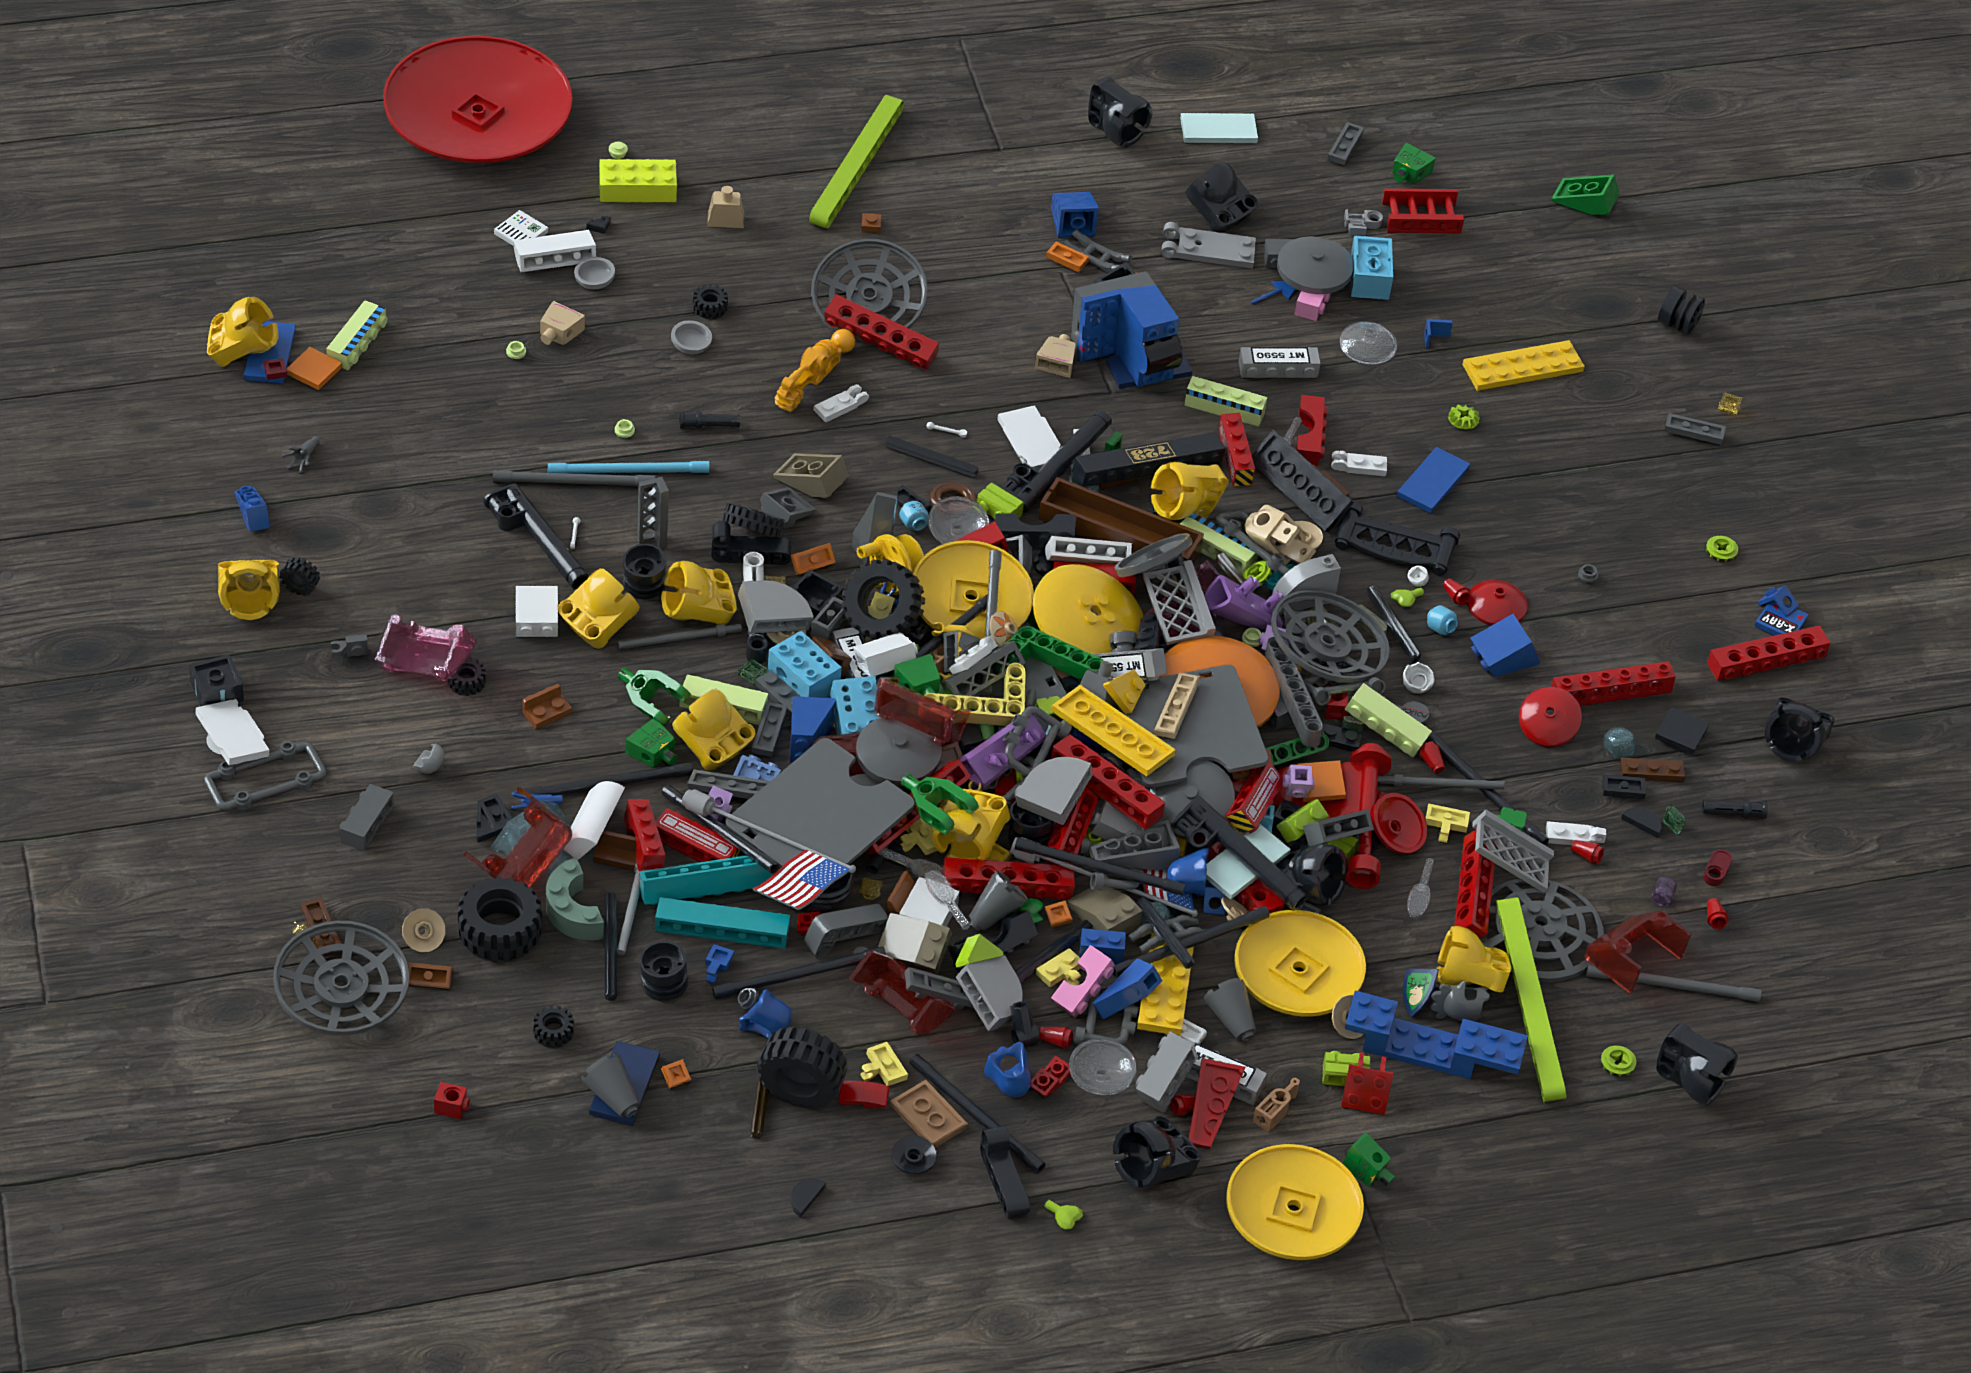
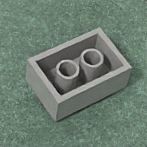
M1169 1032L1167 1037L1164 1036L1158 1046L1160 1048L1156 1056H1151L1147 1064V1071L1144 1075L1141 1074L1135 1085L1137 1086L1136 1090L1140 1100L1162 1113L1166 1112L1171 1099L1176 1095L1198 1058L1194 1044L1172 1032Z

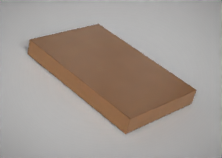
M927 1080L890 1100V1106L918 1136L927 1139L934 1145V1148L968 1128V1123Z

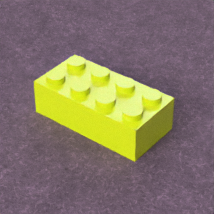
M600 159V202H676V160Z

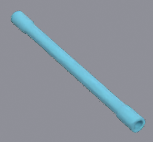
M709 461L591 464L548 463V473H709Z

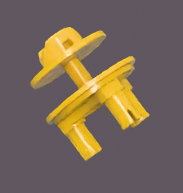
M884 534L877 537L874 542L857 548L859 558L870 556V564L871 560L877 559L882 561L886 559L901 564L912 571V574L919 561L924 557L918 542L907 534L896 537ZM883 582L875 587L879 589L884 583H887L886 592L890 593L895 588L896 591L892 595L899 594L898 587L892 582Z

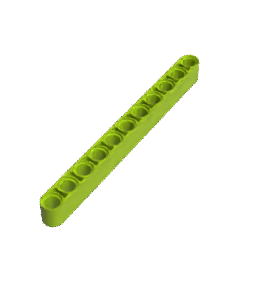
M889 95L883 97L813 207L809 217L810 224L826 229L830 227L900 116L904 100Z
M1519 898L1497 900L1498 917L1507 954L1510 959L1512 975L1543 1102L1566 1099L1565 1085Z

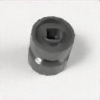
M1117 631L1109 635L1110 647L1114 649L1111 652L1135 650L1136 632Z

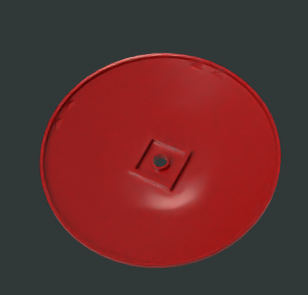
M462 36L428 44L406 56L396 65L387 78L383 101L386 116L392 127L402 138L418 149L453 161L490 163L524 156L553 140L561 132L569 119L572 109V91L569 81L560 67L540 51L528 45L504 38Z

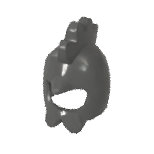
M1466 981L1453 986L1441 984L1439 986L1440 991L1432 993L1434 1001L1431 1003V1009L1436 1011L1435 1016L1437 1019L1449 1016L1459 1021L1467 1019L1475 1022L1480 1016L1483 1002L1488 1001L1490 995L1487 993L1488 988L1465 987Z

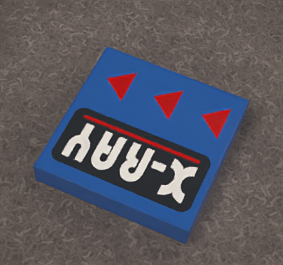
M1772 600L1756 620L1755 627L1774 636L1793 632L1802 628L1809 614L1795 608L1785 616L1776 601ZM1783 603L1785 607H1790V605Z

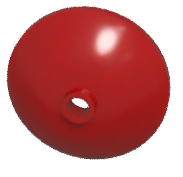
M1486 580L1474 585L1470 590L1471 598L1467 602L1468 609L1482 623L1492 626L1511 614H1514L1518 622H1520L1526 615L1528 602L1524 593L1509 582Z
M1544 687L1535 690L1525 698L1520 707L1519 723L1524 735L1530 741L1540 746L1557 747L1566 744L1575 737L1581 726L1582 713L1579 703L1569 692L1560 688ZM1548 710L1554 711L1552 715H1548L1546 712Z
M1389 793L1377 800L1372 810V823L1380 841L1387 848L1399 854H1411L1420 849L1427 837V824L1418 805L1409 797L1399 793Z

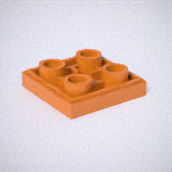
M309 347L286 370L287 375L319 390L342 368V362Z
M1340 761L1298 764L1312 766V776H1314V788L1310 789L1307 797H1303V802H1311L1316 799L1318 801L1346 798Z

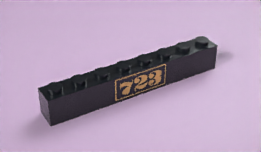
M1214 432L1075 457L1072 473L1082 487L1154 475L1160 466L1170 462L1201 466L1221 463L1225 446Z

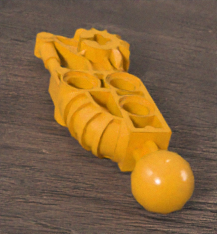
M839 329L833 333L831 340H821L815 346L808 347L801 358L800 368L782 380L775 396V404L789 412L796 409L803 398V388L810 383L814 385L819 384L840 362L841 353H848L853 349L855 345L854 334L849 330Z

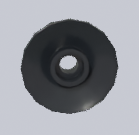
M908 1136L901 1138L894 1144L891 1158L899 1170L908 1174H920L927 1172L933 1167L936 1162L937 1152L934 1145L927 1139L920 1136Z

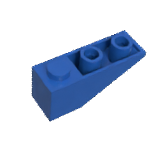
M244 486L240 490L234 491L248 530L252 532L270 528L267 505L255 487Z
M1137 958L1093 1002V1005L1101 1018L1105 1019L1147 997L1163 980L1154 965Z

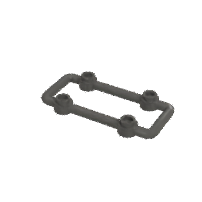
M1242 511L1220 513L1216 516V521L1224 527L1223 531L1226 534L1236 537L1267 561L1266 564L1269 568L1279 571L1283 575L1290 570L1284 565V557L1277 553L1271 555L1241 531V523L1234 519H1241L1246 523L1249 517L1248 514ZM1278 541L1275 542V546L1282 545V543ZM1290 560V562H1291L1293 565H1296V566L1299 565L1298 563H1296V562Z
M284 741L279 746V750L269 753V757L228 765L226 761L221 762L218 770L205 775L204 783L219 809L224 811L234 808L247 810L251 807L252 802L295 788L308 790L312 787L313 782L322 780L326 776L327 771L312 744L301 742L294 745L291 741ZM301 751H307L317 770L313 774H310L308 771H300L296 775L295 780L252 794L244 790L239 791L234 796V800L224 802L213 781L218 778L231 780L236 776V772L276 759L293 760L296 757V753Z

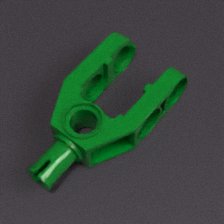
M623 668L621 671L626 673V675L621 672L618 673V679L627 684L626 688L632 703L647 717L657 719L663 727L667 725L671 717L663 714L653 703H647L649 699L654 697L659 688H662L684 703L691 695L685 687L661 671L639 670L634 674L629 669Z
M906 774V777L902 778V786L912 791L921 819L943 834H948L953 830L955 823L947 813L936 807L941 800L948 799L956 804L958 809H963L969 814L974 813L979 808L978 802L971 794L950 780L926 777L919 781L911 774Z

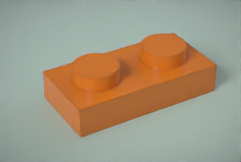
M1055 242L1046 254V258L1077 272H1080L1089 261V256L1059 242Z
M830 543L791 555L796 575L836 563Z

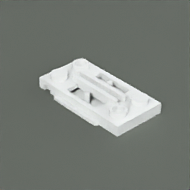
M1035 405L998 414V421L1022 463H1026L1039 471L1060 449L1059 441L1046 419L1040 416Z
M236 699L196 707V716L228 765L269 757V748L263 741L264 735L248 711L238 707Z

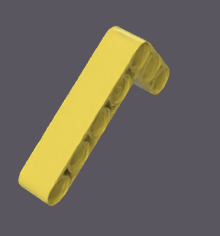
M1012 663L1007 667L1004 679V699L927 693L922 697L919 714L926 720L1007 726L1015 716L1010 712H1016L1021 715L1025 709V668L1019 663ZM926 705H931L934 708H928ZM989 710H994L997 713H991Z

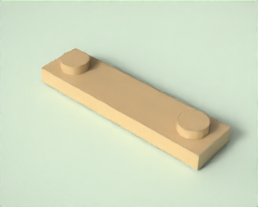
M1179 673L1156 724L1154 735L1175 739L1199 685L1200 676Z

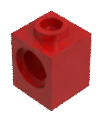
M1347 692L1331 695L1329 702L1324 705L1325 719L1345 720L1344 716H1347L1345 708L1348 705Z
M440 1082L434 1098V1113L461 1119L463 1111H467L470 1104V1098L467 1097V1088Z

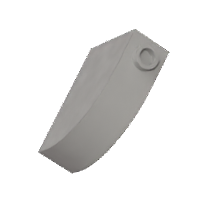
M1333 554L1307 560L1289 570L1278 581L1272 595L1277 590L1279 593L1282 592L1284 596L1302 590H1320L1336 594L1341 567ZM1313 600L1292 603L1289 606L1294 610H1302L1314 607L1315 604Z
M742 581L738 597L750 633L809 630L813 614L808 602L796 590L775 581Z
M1058 757L1039 764L1028 774L1023 784L1017 787L1015 791L1017 806L1063 825L1093 775L1091 763L1073 757Z
M1105 802L1100 811L1094 814L1091 821L1094 824L1091 833L1105 840L1111 838L1119 839L1125 836V832L1130 830L1135 832L1141 829L1140 825L1108 802Z
M1005 956L966 964L956 976L988 1031L1005 1025L1012 1017L1010 1006L1013 1003L1022 1002L1021 983Z

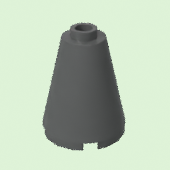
M998 870L993 873L969 915L971 919L969 923L978 931L980 929L987 930L1002 918L1024 905L1028 900L1025 893L1017 885L1014 886L1010 882L1011 879Z
M1240 978L1229 979L1218 984L1219 989L1215 992L1212 989L1209 990L1204 996V1001L1238 1041L1242 1040L1243 1042L1254 1038L1257 1029L1244 980H1240Z
M613 1053L615 1057L609 1059L608 1056H605L593 1063L586 1070L588 1075L586 1077L582 1075L581 1079L592 1092L620 1117L626 1116L630 1118L638 1112L637 1108L640 1104L622 1057L618 1053Z

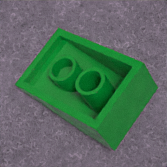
M1615 175L1563 178L1551 199L1552 202L1590 215H1606L1610 213L1620 191Z

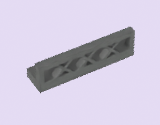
M663 477L641 481L638 488L637 540L639 543L655 540L660 549L667 548L669 490ZM654 486L649 493L644 491L645 488ZM649 500L654 501L649 507L644 506ZM649 514L653 515L649 521L644 520ZM649 528L653 530V533L643 535Z
M1014 641L1008 642L993 650L968 670L953 674L940 682L943 690L950 689L953 695H960L956 687L958 684H967V692L963 696H972L1006 675L1007 669L1005 667L1010 665L1006 663L1009 653H1014L1018 661L1017 663L1023 665L1026 662ZM993 663L1001 665L997 675L990 673L991 664ZM976 673L984 675L981 685L973 683Z

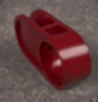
M1718 849L1713 852L1703 876L1704 881L1708 885L1719 886L1723 883L1732 861V856L1728 851ZM1709 873H1717L1720 877L1713 878Z

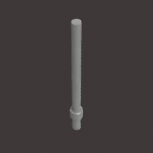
M637 864L634 869L636 874L617 948V954L625 955L640 895V878Z

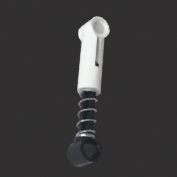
M749 552L744 556V581L764 580V558L760 553ZM748 630L749 638L747 640L746 658L752 664H761L767 659V639L764 637V633H750Z

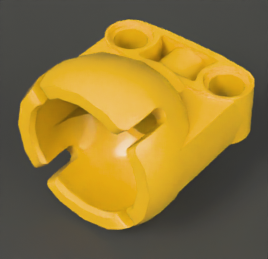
M245 297L235 302L228 312L216 315L211 322L207 354L221 367H225L231 361L246 354H259L273 348L278 340L277 324L271 323L265 327L263 326L264 322L273 318L271 310L259 298Z
M1170 462L1160 466L1155 472L1151 488L1153 490H1162L1163 493L1162 495L1152 494V504L1155 511L1166 519L1180 520L1191 516L1193 513L1206 519L1228 485V479L1216 464L1201 466Z
M238 560L225 561L218 564V594L221 604L227 611L230 609V614L244 620L259 619L269 613V608L273 609L277 604L280 592L279 563L277 561ZM245 573H252L253 575H252V576H246V575H244V574H245Z
M689 561L675 562L668 569L663 584L664 586L675 587L676 592L662 591V608L666 615L682 621L695 619L716 623L717 625L724 624L725 626L729 623L737 610L732 584L725 571L702 568Z
M600 568L594 571L570 597L560 602L558 612L577 635L592 647L600 649L638 612L640 606L630 593L623 595L621 592L624 590V587L605 569Z
M716 688L708 691L689 706L690 714L682 712L672 723L674 731L698 757L702 767L708 771H714L726 764L746 748L755 737L753 726L742 718L728 701L727 697ZM710 756H713L716 761L712 760Z
M963 789L976 799L979 808L974 813L969 814L963 809H958L956 804L948 800L943 811L954 821V828L948 834H943L933 827L932 842L940 853L945 852L950 843L951 848L947 857L986 860L1005 823L1010 820L1011 816L1004 797L976 790Z
M1452 926L1445 936L1438 957V963L1443 965L1444 968L1441 966L1437 967L1439 973L1436 983L1438 985L1447 984L1453 986L1466 981L1465 987L1474 983L1496 992H1503L1511 971L1510 959L1507 953L1500 949L1485 947L1478 936L1468 928Z

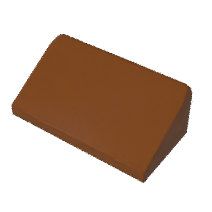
M908 871L902 873L887 900L886 913L888 915L890 913L899 915L915 886Z
M407 962L409 985L450 989L453 967Z

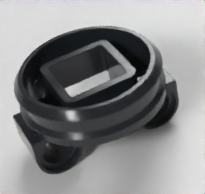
M848 872L832 884L835 885H830L809 904V913H829L832 911V905L844 901L853 890L854 873Z

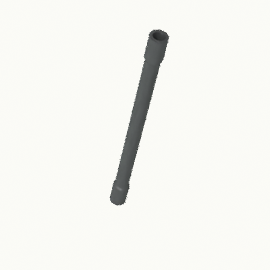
M493 470V482L504 483L534 482L639 487V482L655 478L653 475L624 476Z
M991 550L989 552L985 637L991 635L989 621L991 616L997 612L999 572L1002 553L999 550ZM991 664V669H990V673H992V674H993V664ZM982 674V677H981L980 685L983 683V679H984V675H983V674ZM993 683L982 689L980 696L991 697Z
M1589 963L1586 970L1587 977L1655 985L1734 997L1753 1002H1760L1761 989L1734 987Z

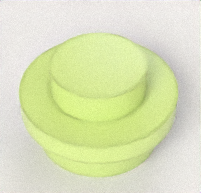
M614 142L609 146V153L615 159L625 157L628 151L627 145L622 142Z
M513 341L508 345L506 354L512 359H520L526 355V348L523 343Z
M626 419L618 421L615 426L616 435L622 438L631 437L635 432L632 422Z
M1256 628L1247 629L1242 635L1243 643L1251 647L1259 646L1260 630Z

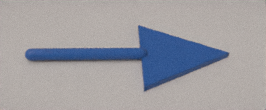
M1273 281L1271 284L1277 289L1252 300L1251 303L1255 304L1279 292L1289 300L1296 289L1285 281Z

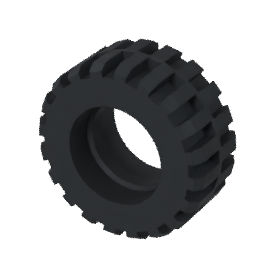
M876 559L871 560V564L864 563L860 565L861 570L857 571L855 569L851 573L854 577L851 580L847 579L845 583L848 586L847 591L843 590L842 597L845 598V601L842 602V608L846 610L844 615L851 622L850 625L874 640L898 632L906 635L911 632L910 627L912 625L916 627L919 623L916 620L918 615L922 616L924 612L921 609V605L925 604V598L921 595L924 593L923 586L919 585L920 580L912 574V571L890 560L883 559L879 561ZM892 582L899 590V604L890 616L876 619L868 611V597L878 584Z
M496 877V879L486 878L482 883L477 882L473 884L472 889L468 888L464 892V896L460 898L458 907V934L463 945L468 947V950L473 954L478 953L479 957L483 959L488 957L491 961H497V959L508 961L512 957H515V959L521 957L523 952L528 953L532 949V945L535 946L542 933V906L536 892L531 887L527 888V884L524 882H516V879L510 877L508 879H503V877ZM493 913H507L515 916L517 920L505 925H494L484 921L483 918Z
M795 1026L788 1027L787 1029L784 1027L773 1032L767 1039L757 1063L758 1076L763 1086L769 1089L770 1093L774 1096H779L780 1100L789 1101L795 1106L803 1105L805 1108L825 1106L836 1099L847 1073L848 1063L844 1052L839 1050V1046L835 1042H831L829 1037L822 1036L815 1030L809 1031L804 1027L798 1029Z

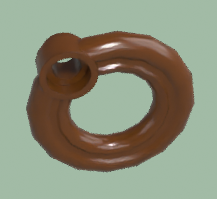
M957 482L939 484L932 489L929 496L931 504L937 510V514L941 519H949L950 516L967 514L977 504L975 492L970 487ZM955 492L961 494L965 498V502L960 505H953L951 502L943 501L941 497L945 493Z

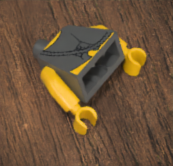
M937 621L932 626L939 627L940 631L934 630L932 635L940 636L943 632H946L944 633V673H948V675L939 673L942 682L953 675L949 668L956 663L955 659L964 654L968 655V650L975 645H979L981 639L975 637L966 626L951 624L944 626L942 622Z

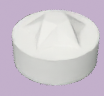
M1414 566L1408 572V579L1411 585L1421 587L1428 582L1429 575L1424 567Z

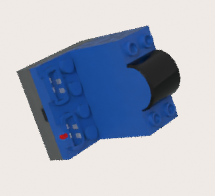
M1147 271L1075 288L1071 341L1076 344L1074 355L1079 362L1116 354V356H1120L1134 378L1137 387L1173 379L1174 368H1178L1183 360L1182 345L1178 337L1179 318Z

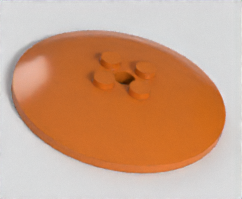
M1223 636L1202 637L1182 641L1164 655L1167 673L1159 675V677L1222 665L1234 666L1257 728L1265 724L1273 715L1280 695V686L1276 673L1270 662L1260 652L1246 643ZM1212 674L1203 675V676H1200V677H1201V678L1212 677Z

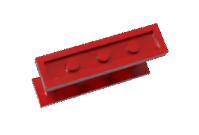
M1384 189L1382 205H1390L1392 212L1388 216L1387 233L1461 234L1464 217L1463 215H1456L1453 206H1456L1458 189ZM1398 205H1409L1410 214H1399ZM1416 205H1427L1429 214H1418ZM1435 206H1446L1447 214H1436Z

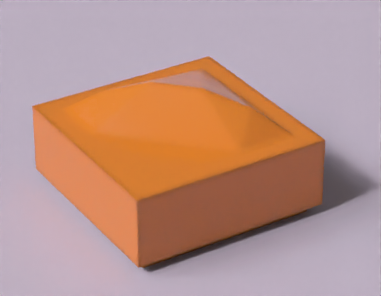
M1066 900L1045 906L1051 928L1072 923V917Z
M683 1059L661 1068L669 1089L691 1081Z

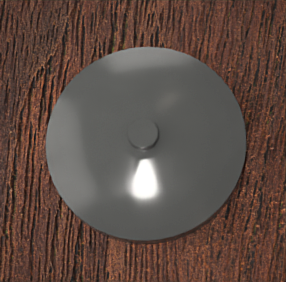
M1313 236L1301 237L1288 242L1281 248L1277 260V269L1282 279L1293 288L1311 294H1328L1344 288L1350 282L1354 268L1353 259L1344 247L1332 240Z
M1183 533L1150 544L1121 560L1115 566L1117 575L1119 577H1127L1165 569V565L1184 553L1192 545L1193 541L1190 534Z
M903 715L881 717L865 726L857 739L856 757L860 767L868 776L880 783L888 780L895 786L900 787L902 786V778L906 777V774H911L917 780L922 781L924 778L931 777L935 773L941 761L942 746L938 735L929 725L913 717Z
M1208 760L1194 763L1187 771V781L1150 788L1151 793L1165 802L1163 818L1159 821L1169 820L1170 825L1176 816L1197 796H1201L1227 821L1228 819L1225 816L1235 800L1234 787L1229 776L1222 768ZM1172 829L1175 837L1185 839L1178 829Z

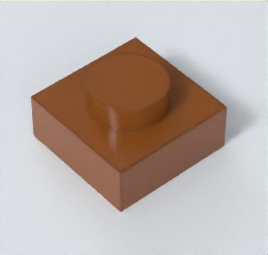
M862 213L861 232L880 233L881 214Z

